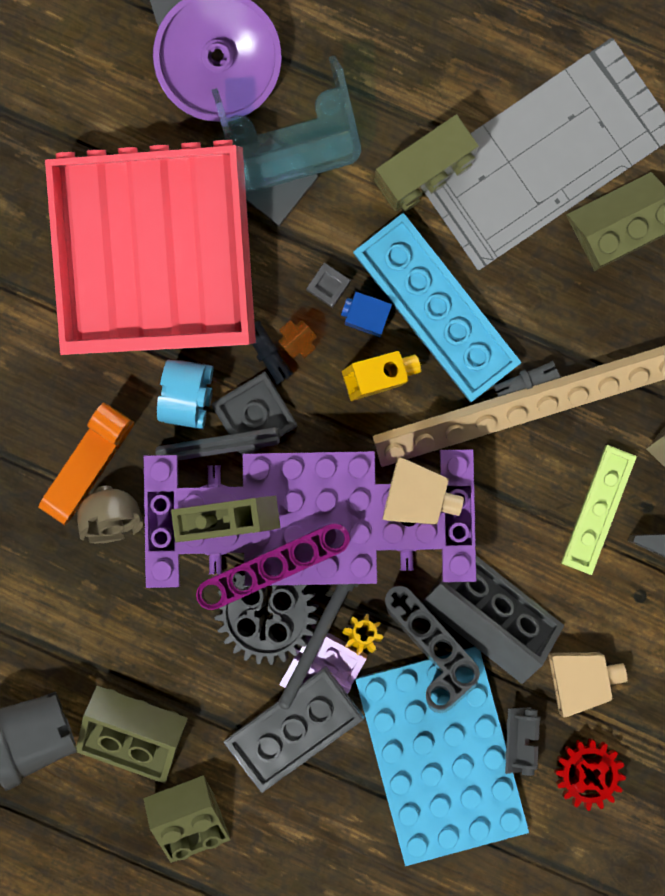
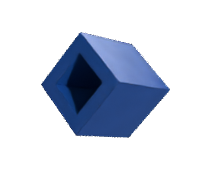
M355 292L353 299L347 297L341 316L347 317L345 320L346 326L381 338L392 304Z

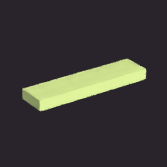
M605 445L561 564L592 575L637 456Z

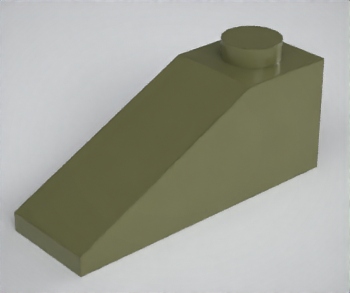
M276 495L171 510L175 543L281 529Z

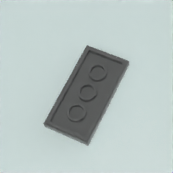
M325 666L302 683L289 709L280 708L278 700L227 737L223 743L260 792L263 793L363 721L364 715L327 666Z

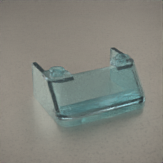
M335 56L329 57L336 88L326 90L317 97L315 101L317 119L257 135L253 122L245 116L236 115L226 118L218 88L211 90L225 140H233V145L243 147L245 188L247 191H257L353 164L361 154L359 135L343 68ZM268 137L276 142V144L261 147Z

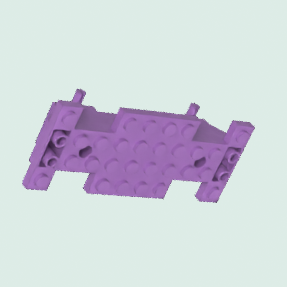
M440 450V475L449 479L446 492L464 497L460 516L440 512L437 525L414 523L411 526H404L398 521L382 519L391 484H375L374 451L243 454V487L222 485L221 465H215V478L213 465L207 466L208 485L200 488H178V455L144 456L146 588L180 587L179 554L209 555V574H215V561L216 574L223 573L222 555L226 553H244L245 563L333 523L341 524L349 533L350 541L346 550L269 586L377 584L376 550L400 551V571H406V558H408V571L414 570L413 551L425 549H442V582H476L473 450ZM276 495L281 529L175 543L172 509ZM331 529L325 535V542L331 548H338L343 544L345 537L342 531ZM300 543L295 548V556L300 561H309L314 556V550L308 543ZM269 557L264 563V568L268 574L275 576L283 571V563L277 557ZM245 571V586H251L252 576Z

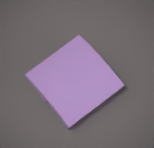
M313 624L311 625V627L315 630L316 626ZM327 633L304 681L327 666L348 694L368 654L362 652L358 656L356 648L353 646L346 648V642ZM305 636L309 642L311 636ZM299 647L300 652L294 656L279 684L282 687L286 688L306 647Z

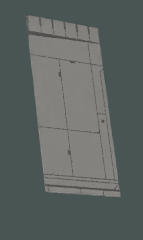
M610 38L472 132V137L479 145L475 154L476 159L472 162L473 166L459 176L454 172L445 180L447 183L442 188L432 194L428 190L425 194L477 270H480L664 145L665 112L615 40Z

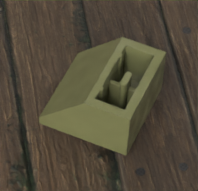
M204 775L143 798L150 831L170 863L187 859L190 855L206 849L216 848L220 844L230 841V836L216 798Z

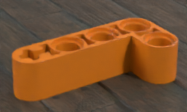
M102 403L88 422L87 427L89 430L42 498L38 508L63 525H67L130 433L135 422L110 405Z

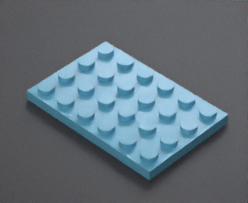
M475 646L463 650L479 668L478 684L452 709L445 713L432 711L426 702L428 686L442 674L429 659L355 679L405 866L529 833L514 774L505 773L506 745L481 652ZM452 652L439 655L437 657L445 659L448 658L452 654ZM463 667L457 670L455 676L459 682L469 683L473 680L474 673L469 668ZM437 689L432 693L431 699L437 705H444L449 701L450 695L444 689Z

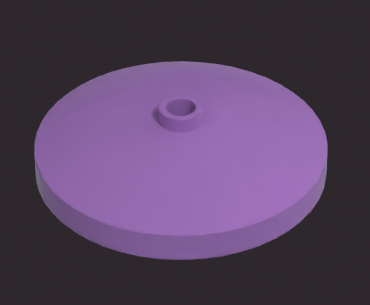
M182 0L165 16L154 41V68L163 91L181 110L202 120L229 121L251 113L268 98L275 87L281 68V46L277 31L268 15L251 0ZM215 49H220L224 53L222 60L216 61L212 58V52Z

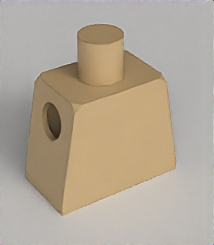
M398 457L382 519L437 525L440 512L460 516L464 497L446 492L448 478Z
M549 653L548 655L558 711L563 718L611 701L612 692L610 685L627 682L624 663L606 666L605 656L601 653Z

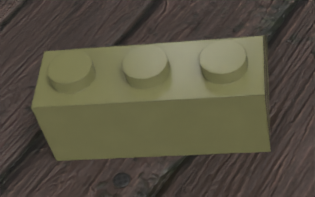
M652 172L566 215L594 271L665 236V186Z
M96 686L83 715L76 750L77 753L165 784L188 718L174 711H167L150 705L143 700H136L119 694L115 690Z

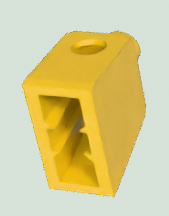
M396 351L352 363L342 371L350 401H354L404 385L408 382L407 376L421 373V366L415 354L402 358L400 352ZM384 369L389 372V377L384 373Z

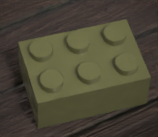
M456 114L376 168L374 182L395 212L401 208L406 212L421 201L419 198L423 193L429 190L432 194L442 188L447 183L445 180L455 172L459 176L473 166L472 162L476 159L475 154L479 145Z

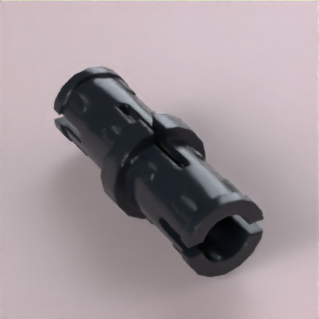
M261 321L255 322L256 343L252 345L258 353L256 357L259 362H264L276 381V385L284 382V377L287 380L294 373L279 353L281 348L277 343L274 344Z

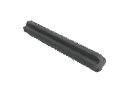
M274 427L158 446L155 449L156 455H178V460L277 445L280 443V434L278 428Z

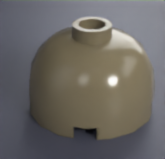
M111 486L96 488L94 493L87 496L80 504L77 512L80 539L84 540L86 536L89 538V543L119 541L125 539L122 534L123 532L132 529L134 535L143 527L141 512L136 500L127 492L113 489Z

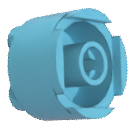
M167 360L160 382L162 392L161 396H158L157 420L167 424L204 429L206 410H203V407H209L212 399L213 389L207 387V384H211L213 366L181 360Z

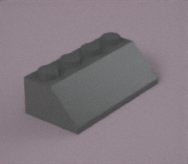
M477 556L476 582H442L441 575L422 602L430 612L521 684L543 666L565 626Z

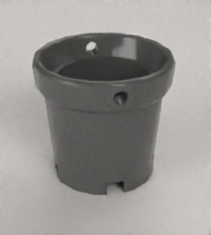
M56 691L45 696L0 708V784L6 791L22 784L24 777L77 752L69 722L64 715L63 707Z

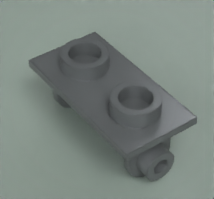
M531 707L508 709L507 748L505 753L506 774L522 772V775H535V770L538 769V746L529 745V739L539 740L541 717L537 716L538 710L531 709Z

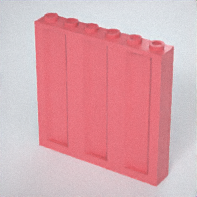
M233 140L213 141V147L201 148L200 142L182 143L180 150H169V145L149 146L150 152L138 153L137 147L118 148V154L106 155V150H88L87 157H75V152L55 153L56 159L45 160L60 355L233 346L256 343L243 147L233 145Z

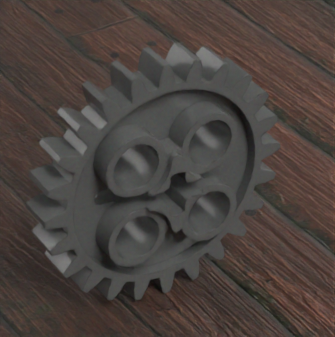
M238 571L234 576L236 579L234 583L240 589H247L250 586H245V573ZM272 585L273 589L268 603V612L273 614L266 621V639L263 640L261 639V630L264 626L266 615L265 612L260 610L267 604L268 588H262L258 590L260 593L259 601H253L248 596H245L219 608L223 612L217 614L214 618L218 621H224V625L218 629V633L228 632L229 636L225 639L224 643L228 644L234 641L236 646L233 653L236 654L241 649L245 650L244 660L246 661L254 654L256 655L257 664H260L264 657L267 656L270 665H273L276 662L277 655L283 662H286L288 651L294 656L298 655L300 651L297 644L306 647L308 640L304 635L313 636L314 629L309 624H316L319 618L311 615V612L317 610L319 605L310 603L309 600L316 593L305 592L304 588L307 585ZM278 592H285L290 595L291 606H283L279 603L277 598ZM243 618H249L255 623V632H249L244 629L242 625ZM275 623L285 626L287 630L286 637H279L274 633L273 625Z

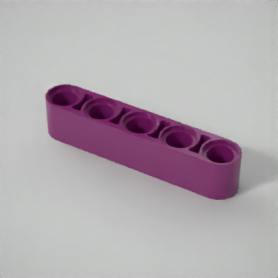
M328 524L207 579L197 589V601L201 607L207 610L221 608L340 554L349 545V533L341 524ZM331 529H338L344 534V542L338 548H331L325 542V535ZM308 543L312 546L314 556L311 560L303 562L296 558L294 551L298 544ZM269 557L279 558L283 563V571L275 576L268 574L264 568L266 559ZM238 571H246L252 576V585L248 589H240L235 585L234 576ZM207 585L219 587L222 594L219 602L210 603L205 599L203 593Z

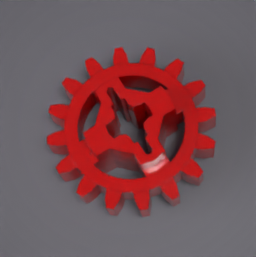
M589 738L587 746H584L580 740H576L577 748L575 750L566 746L565 750L568 756L566 758L558 756L557 758L562 764V768L554 769V773L562 777V779L555 782L558 788H566L562 796L565 800L573 796L572 804L576 808L581 802H584V807L587 811L591 810L592 803H596L600 809H604L603 800L607 799L614 803L615 799L612 793L614 791L622 793L623 791L617 783L618 781L626 780V776L618 772L619 769L624 767V763L622 761H614L618 755L614 749L606 753L608 745L603 741L596 747L595 740ZM585 754L600 755L599 757L596 756L594 759H584L582 757V755ZM574 764V776L569 780V771L571 765ZM582 764L587 769L589 768L593 771L598 784L587 778L584 769L581 767ZM610 770V779L606 785L605 774ZM586 790H596L598 792L593 795L581 794Z

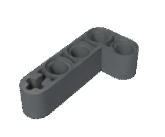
M395 586L386 594L385 603L387 611L442 673L428 686L426 702L432 711L445 713L476 687L480 676L479 668L408 588ZM397 597L400 600L406 598V607L411 612L407 621H404L407 618L405 610L400 606L394 608V598ZM420 619L426 620L431 626L430 630L425 634H417L412 629L415 621ZM445 643L451 647L452 654L448 658L441 659L434 654V648L438 644ZM466 667L472 670L474 673L473 680L469 683L459 682L455 676L458 669ZM437 689H444L449 693L450 699L444 705H437L431 699L432 693Z

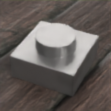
M323 263L306 288V291L333 308L351 280L326 263Z

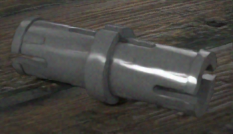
M552 360L528 372L525 369L519 371L520 375L493 386L498 397L522 389L533 388L535 385L558 379L560 376Z

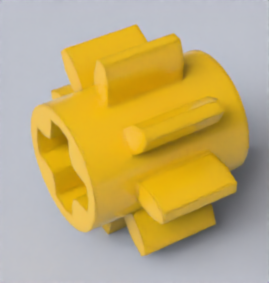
M366 614L359 622L353 616L350 619V624L353 628H344L342 631L344 635L349 636V641L345 647L353 646L356 648L358 656L365 648L373 653L376 650L373 641L380 642L384 637L381 634H377V628L381 623L376 622L373 624L369 621V614ZM361 628L365 629V635L369 636L365 641L360 640L361 635L357 634Z

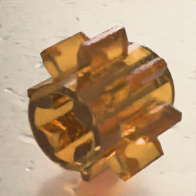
M289 320L279 330L283 337L278 340V343L293 359L299 354L305 359L316 349L312 342L317 336L302 320L296 325Z

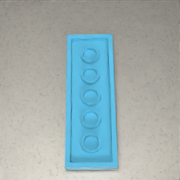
M404 213L353 251L355 257L470 403L522 363Z

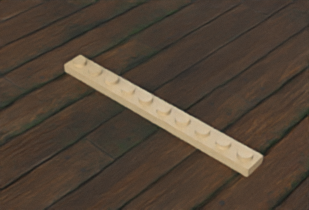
M665 346L535 385L530 389H522L374 435L372 437L381 467L396 463L398 457L410 459L665 380Z

